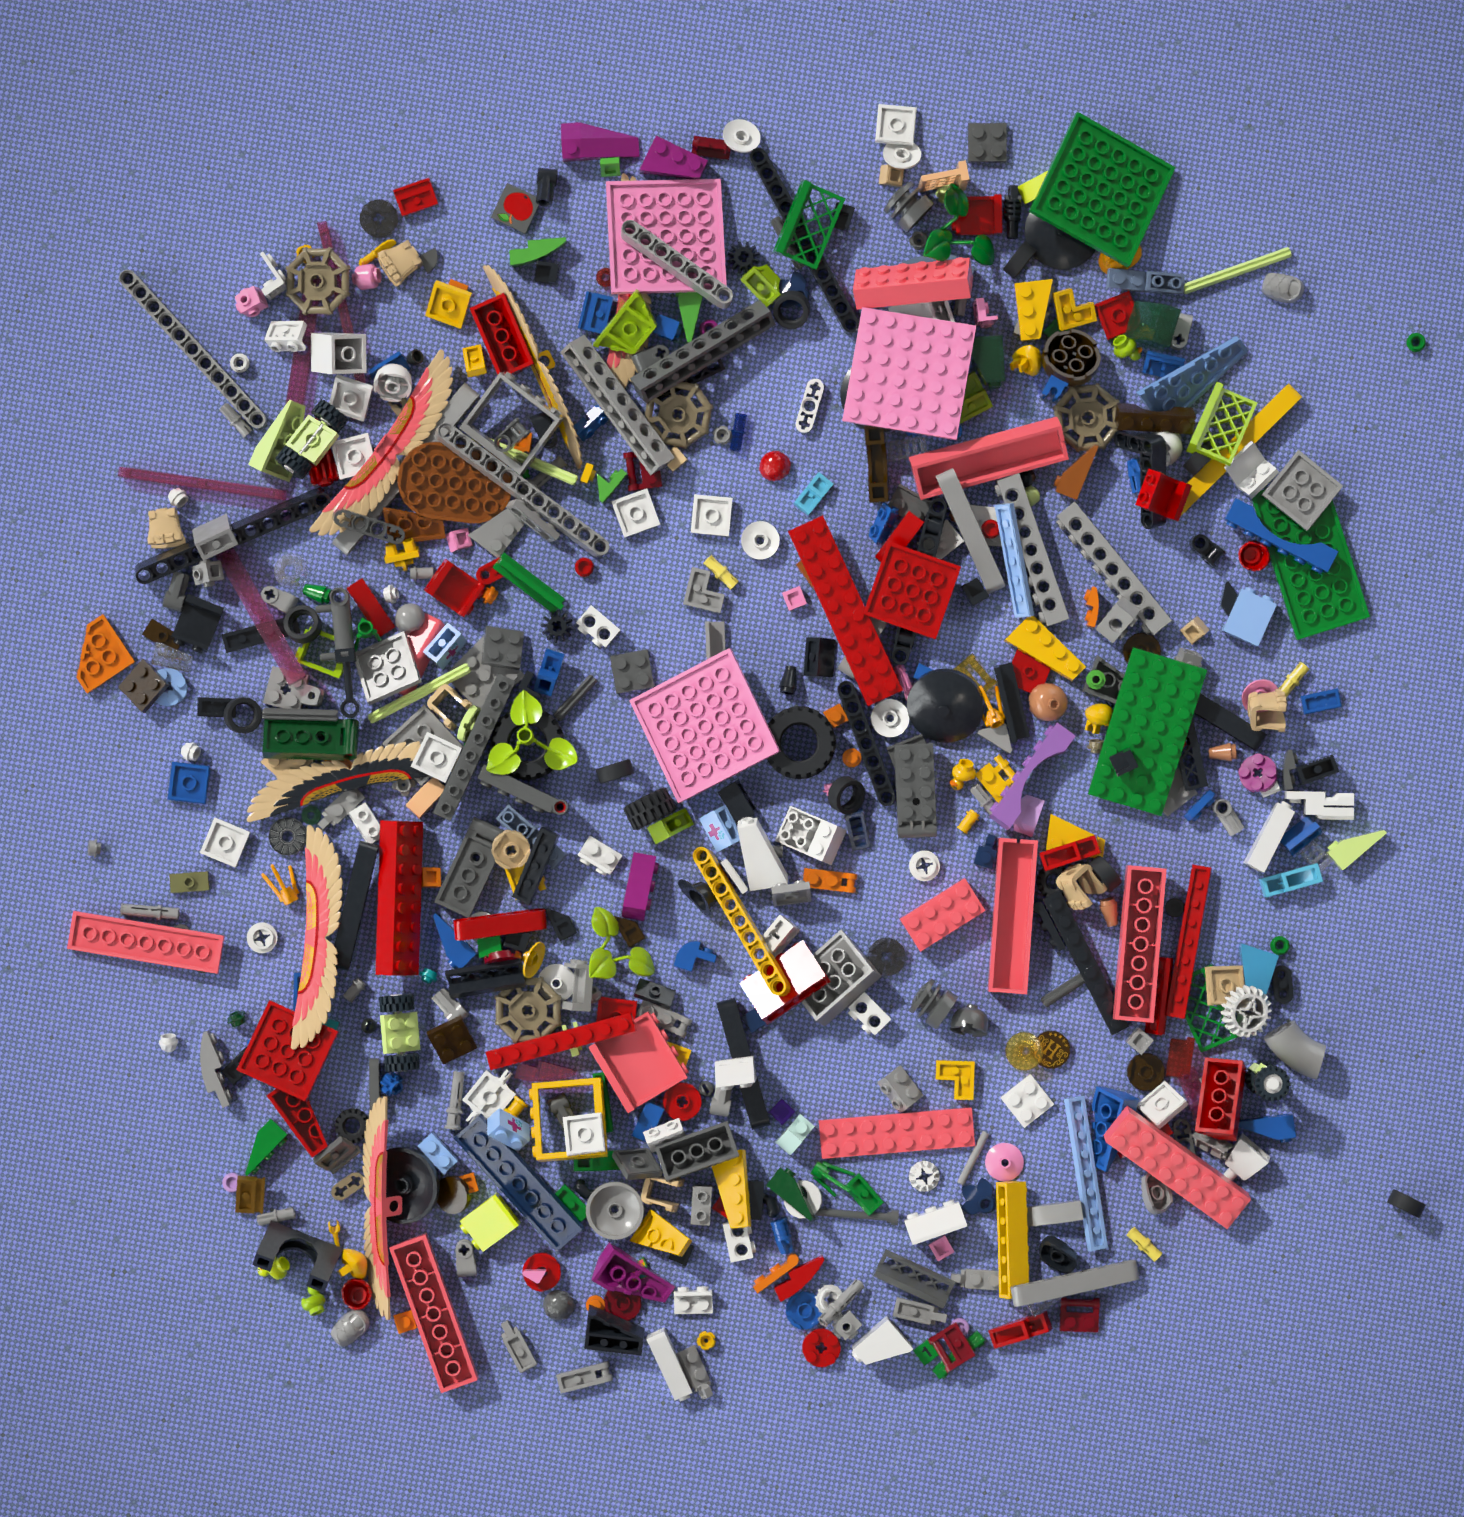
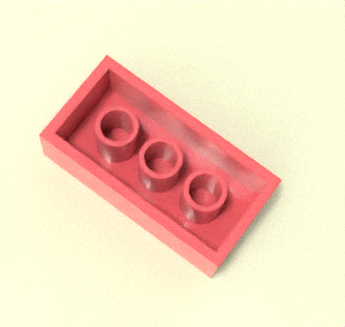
M963 878L901 917L900 921L921 952L986 910L967 880Z

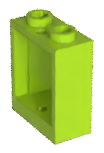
M310 626L309 630L305 629L304 634L310 631L312 627ZM321 631L319 634L334 641V635L324 631ZM311 642L303 644L302 648L298 647L295 654L296 662L341 679L343 664H336L334 671L304 660Z

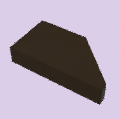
M614 916L618 922L619 931L629 948L646 938L636 921Z

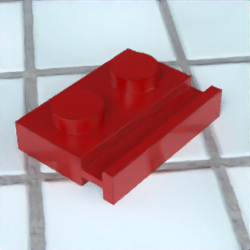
M430 178L393 190L402 217L439 205Z

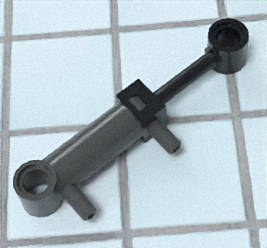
M337 587L330 593L331 604L317 605L315 607L316 613L332 612L335 652L321 653L320 659L321 661L335 660L337 664H343L346 699L342 702L340 710L343 716L356 718L361 712V706L356 701V698H353L350 663L357 662L354 648L350 594L347 590ZM339 592H343L345 595V599L341 603L335 601V595ZM349 703H353L356 707L353 714L346 712V706Z

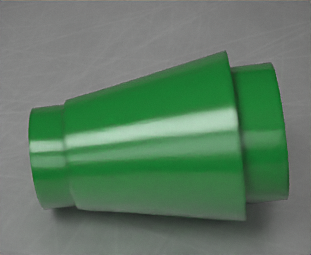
M305 584L303 595L322 605L324 603L329 604V596L332 589H329L328 586Z

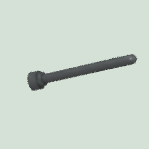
M820 1208L815 1216L887 1221L890 1225L898 1226L899 1210H891V1212L887 1211V1213L873 1212L868 1216L864 1211Z

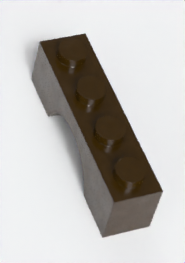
M1117 403L1114 421L1117 430L1193 434L1196 416L1193 408L1173 407L1168 411H1150L1136 404Z
M865 425L869 503L889 502L885 428Z

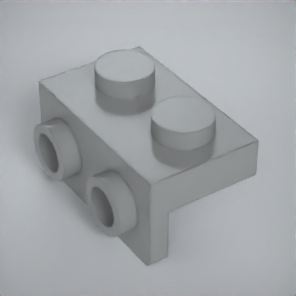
M901 1065L877 1082L881 1091L890 1099L892 1106L900 1113L923 1097V1094Z

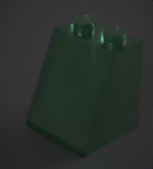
M1134 301L1124 335L1129 339L1135 340V342L1156 349L1170 347L1181 309L1161 303Z
M1002 335L981 336L974 339L971 363L983 386H988V389H999L1005 383Z

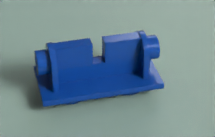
M595 405L587 413V416L590 418L589 421L582 417L574 425L577 435L583 442L592 437L594 432L608 421L607 415L599 405Z
M883 502L878 510L877 517L868 535L876 544L878 542L883 544L884 541H887L892 529L887 524L894 525L899 515L897 507L892 506L890 508L885 502Z

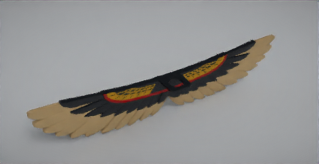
M419 741L406 745V742H402L396 745L390 744L385 748L381 746L374 752L371 749L366 751L364 755L362 752L353 761L351 769L338 760H332V762L322 761L323 765L312 763L311 767L302 766L300 769L290 770L289 775L277 776L278 780L266 783L268 787L257 792L261 795L251 800L254 804L248 807L247 812L253 813L248 816L247 822L273 817L325 797L370 785L428 777L430 775L411 767L421 744Z

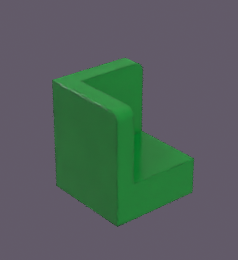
M500 936L477 939L480 959H484L485 956L489 957L488 954L503 950Z

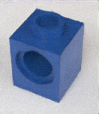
M658 314L656 319L657 327L653 330L652 334L674 342V339L679 338L682 328L679 327L680 322Z

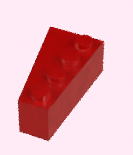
M275 1089L267 1095V1098L312 1158L328 1147L309 1099L305 1102L279 1089Z

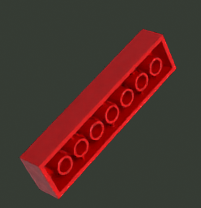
M380 820L375 975H419L423 822Z

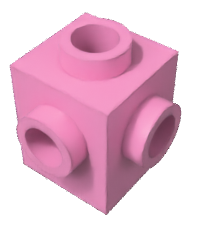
M255 286L245 288L240 291V294L235 296L237 310L248 317L257 316L260 314V311L269 307L262 290Z

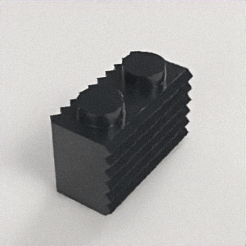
M1328 755L1296 766L1295 772L1300 785H1304L1338 773L1339 769L1334 756Z

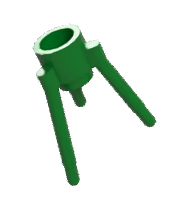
M361 618V622L358 624V634L354 644L356 652L361 638L366 639L374 635L378 642L382 641L377 630L373 629L372 623L364 618Z
M818 1161L810 1174L833 1197H836V1194L823 1181L825 1178L845 1191L850 1192L848 1187L828 1175L830 1170L827 1168L851 1176H855L854 1172L831 1165L826 1161H823V1163Z

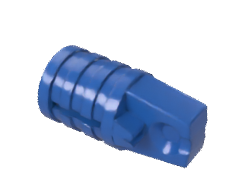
M1135 458L1127 461L1132 494L1140 493V458Z
M787 1218L770 1222L780 1253L788 1254L794 1251Z

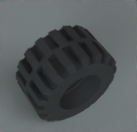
M660 788L626 805L623 810L633 830H639L673 813L676 810V806L667 788Z

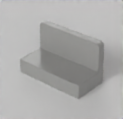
M706 621V657L709 659L725 651L724 621Z

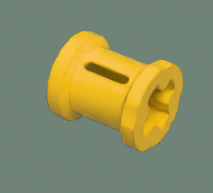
M515 1095L513 1102L504 1111L518 1118L523 1109L529 1105Z

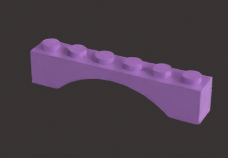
M1056 723L1054 726L1049 725L1044 732L1046 735L1043 741L1039 740L1033 748L1035 753L1032 757L1027 756L1022 763L1025 767L1021 772L1017 770L1011 779L1013 783L1010 788L1006 786L1001 792L1002 799L1000 802L995 801L989 809L992 812L989 818L1006 830L1011 828L1021 814L1022 791L1030 773L1042 761L1065 752L1075 738L1073 733L1059 723Z

